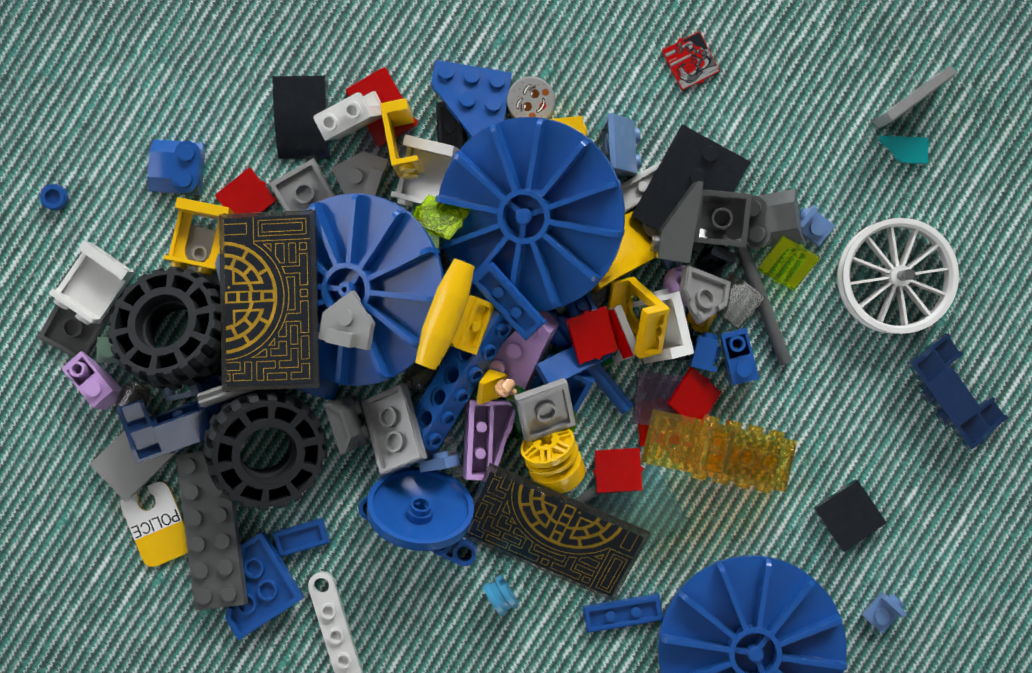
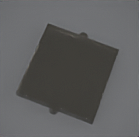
M730 271L724 278L731 282L728 305L716 313L739 330L750 317L755 316V311L763 304L766 297Z

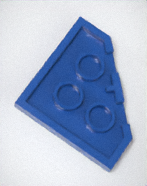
M435 60L431 88L436 95L440 96L446 104V108L455 120L463 126L471 139L483 129L505 120L507 95L510 90L512 72Z
M265 531L260 532L241 545L248 603L245 605L229 606L225 616L238 640L305 598Z

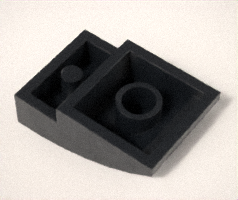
M325 75L272 76L274 125L278 159H330V140H324L313 118L314 115L329 108L327 77Z

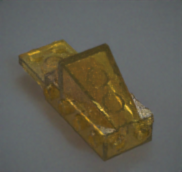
M653 409L641 462L691 472L690 477L706 481V477H711L713 482L728 485V482L732 481L735 482L734 486L744 489H750L752 485L756 486L757 491L771 494L772 490L786 492L797 441L785 438V432L770 429L768 434L763 433V427L748 424V428L745 429L741 428L742 423L728 419L726 424L719 423L720 418L704 414V419Z

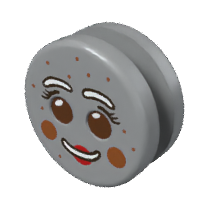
M533 76L521 78L511 86L508 92L507 109L512 119L519 117L549 119L554 111V92L551 86L541 78Z

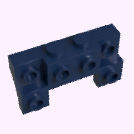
M945 333L925 347L922 353L907 362V365L920 382L918 385L923 390L920 392L921 396L928 404H933L937 410L935 415L944 426L952 427L966 448L973 449L982 443L1008 417L1002 413L995 403L994 397H988L978 404L953 367H948L964 354L957 349L950 339L949 333Z
M218 372L207 378L199 379L196 386L199 393L225 383L221 372ZM141 399L117 407V412L135 461L139 464L167 453H177L184 447L192 444L204 443L205 430L211 426L209 421L214 413L218 414L222 410L220 406L225 401L208 407H201L197 400L150 417L145 402Z

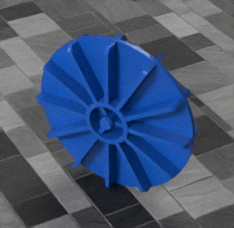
M519 117L507 119L483 129L468 140L459 151L455 152L454 158L450 162L442 180L439 195H436L435 199L439 205L437 206V211L442 204L445 205L437 215L445 223L453 218L448 213L442 216L443 211L446 209H453L458 212L461 210L468 213L450 239L440 236L442 244H439L440 248L445 250L450 263L457 259L475 266L474 279L489 263L493 262L538 312L560 308L576 301L591 291L603 279L616 259L625 232V206L620 180H618L607 157L591 139L571 126L559 121L539 117ZM443 225V226L440 227V229H443V228H445V227H447V226H446V225ZM472 282L471 289H473L480 296L487 299L484 296V294Z
M349 193L329 197L320 202L310 204V207L301 215H310L313 374L333 383L351 386L370 385L391 379L409 368L416 360L423 324L437 287L444 277L439 258L441 252L439 248L435 247L425 228L411 212L385 198L362 193ZM350 291H356L364 309L375 322L371 350L355 347L348 348L326 343L325 340L318 339L322 312Z
M743 555L720 561L717 560L694 574L676 591L677 593L665 611L658 635V661L661 673H844V670H847V647L843 621L829 594L814 578L802 569L783 560L768 556Z

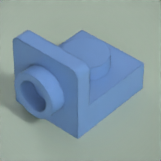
M813 205L808 209L804 207L799 212L802 234L818 247L835 225L818 213L816 206Z
M426 449L427 459L418 462L420 472L446 469L460 464L458 454L448 455L447 451L436 453Z
M881 592L861 615L883 634L900 615L904 618L907 613L902 609L904 604L895 595L892 594L889 597Z

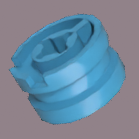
M501 574L495 577L494 582H487L483 585L489 601L501 617L506 615L507 610L510 608L515 609L520 606L514 592Z

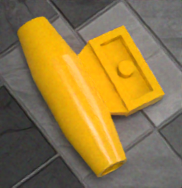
M457 259L452 261L437 287L423 324L415 363L436 370L450 345L477 355L494 306L488 301L472 295L469 296L475 266Z

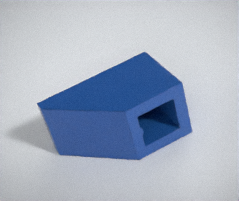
M747 328L720 334L722 360L728 383L730 385H737L759 379Z

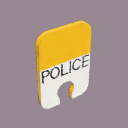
M162 481L147 486L149 492L156 500L153 509L145 510L140 506L138 493L129 501L125 502L122 499L120 503L142 560L150 567L161 565L188 553L184 519L170 486Z

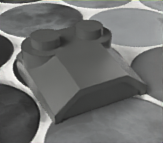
M702 189L694 242L746 247L752 194Z
M797 189L752 196L747 241L751 249L776 246L782 237L787 238L793 243L805 241L802 234Z
M353 395L324 404L340 455L369 444L370 434L367 423L363 421L362 413L364 412L359 398L356 399Z

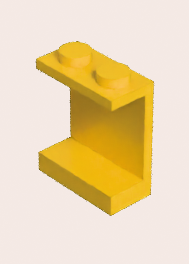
M404 98L380 103L391 165L398 178L403 177L405 180L418 177L419 173H424L422 164L417 155L400 158L394 130L396 126L414 123L408 101Z

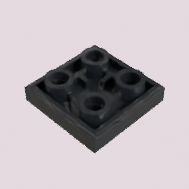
M857 479L813 508L843 552L887 523Z

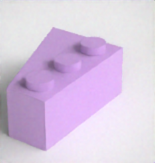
M547 311L538 312L547 322L528 340L525 341L515 330L502 344L487 370L493 369L505 373L507 379L514 380L516 385L528 391L537 372L535 366L542 361L559 325V322Z
M469 399L465 404L462 476L466 480H487L490 472L495 473L504 451L503 448L513 427L515 409L507 400L494 399L480 405L477 404V399Z

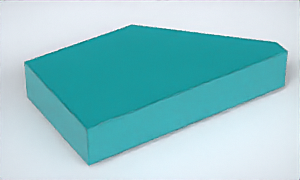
M879 136L878 141L893 154V157L899 164L928 163L929 137Z

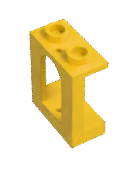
M177 197L175 208L179 210L169 255H164L163 259L171 263L170 267H180L182 270H186L187 266L197 268V273L211 276L212 272H217L215 262L218 253L224 255V219L233 218L234 212L229 207ZM193 215L218 220L211 254L205 262L189 260L186 256V246Z
M635 277L612 281L608 309L618 305L622 306L636 338L634 354L641 359L662 353L670 308ZM635 295L649 306L642 308L640 320L635 316L632 309V299Z

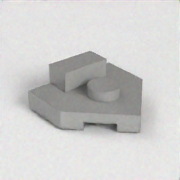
M363 151L333 166L331 169L344 194L362 193L378 196L389 159Z
M687 265L682 269L679 292L696 324H700L716 312L727 307L731 282Z
M350 291L322 312L318 339L325 340L326 343L348 348L355 347L371 350L375 322L364 309L356 291Z

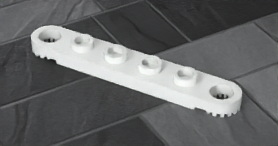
M317 572L310 578L308 589L334 673H363L335 579L329 572ZM319 578L326 579L329 583L328 590L325 592L318 591L315 587V581Z

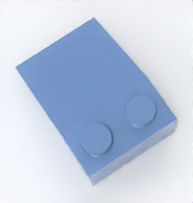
M608 113L601 126L602 152L609 160L617 177H634L637 174V170H641V155L636 154V144L640 143V130L635 128V121L615 113Z

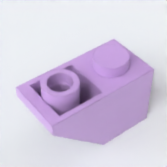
M82 351L61 368L93 408L107 410L125 394L114 378Z

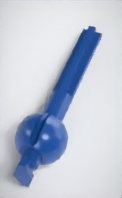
M548 310L547 312L559 322L551 344L560 349L572 347L571 337L565 320L571 318L570 315L567 313L559 315L555 310ZM601 364L587 370L621 414L628 412L634 406Z

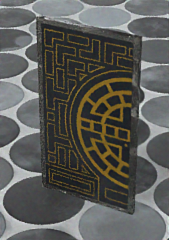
M316 210L219 214L220 303L222 311L221 322L223 323L221 332L222 391L320 388Z
M489 463L473 498L474 513L472 524L464 537L614 601L643 547L650 538L651 532Z

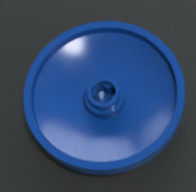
M419 467L403 468L387 476H382L372 486L367 501V516L373 529L386 541L401 548L415 551L438 550L455 544L470 529L474 513L473 499L460 481L439 470L420 472Z

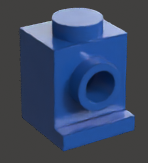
M703 332L702 336L694 337L692 345L694 353L690 354L688 366L717 372L718 367H714L713 363L714 361L718 362L721 347L718 346V335Z

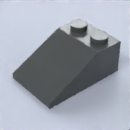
M697 181L691 184L658 230L657 236H652L650 251L654 252L655 258L690 263L704 182Z

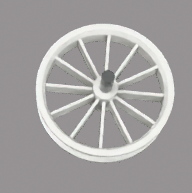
M909 218L884 220L858 232L843 250L837 269L839 294L849 313L864 326L878 332L890 334L917 332L934 324L951 306L959 283L957 259L948 241L930 225ZM894 228L912 230L900 262L898 260ZM879 230H887L892 264L870 238L872 234ZM917 234L922 235L932 246L905 266ZM864 241L884 264L885 268L854 257ZM935 249L943 265V268L921 272H915L911 269ZM852 262L881 272V278L850 282ZM944 271L942 291L912 280L918 274ZM881 280L883 285L858 304L851 285ZM908 284L940 296L931 311L927 309ZM888 288L889 290L879 316L875 320L862 307ZM903 289L924 314V317L908 324ZM895 290L901 326L883 323Z

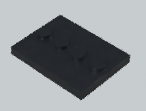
M682 124L631 217L658 231L692 183L697 181L704 182L703 189L734 192L751 161ZM693 242L692 251L700 254L706 243Z

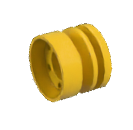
M569 428L527 443L525 439L523 440L520 448L526 467L529 469L532 482L539 492L547 495L566 493L577 487L584 479L586 472L585 464L578 450L574 434Z

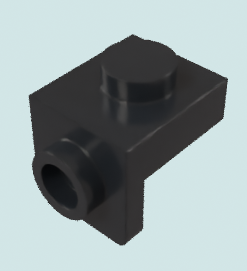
M712 245L700 253L696 269L721 278L723 269L735 263L737 254L729 251L724 245Z

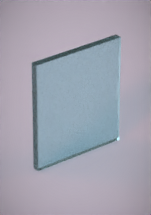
M654 464L642 472L643 491L604 493L588 503L589 508L592 509L596 517L644 537L636 553L688 523L687 516L682 512L660 475L658 467Z

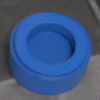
M49 184L42 189L40 200L45 208L59 211L67 206L69 194L64 187L57 184Z

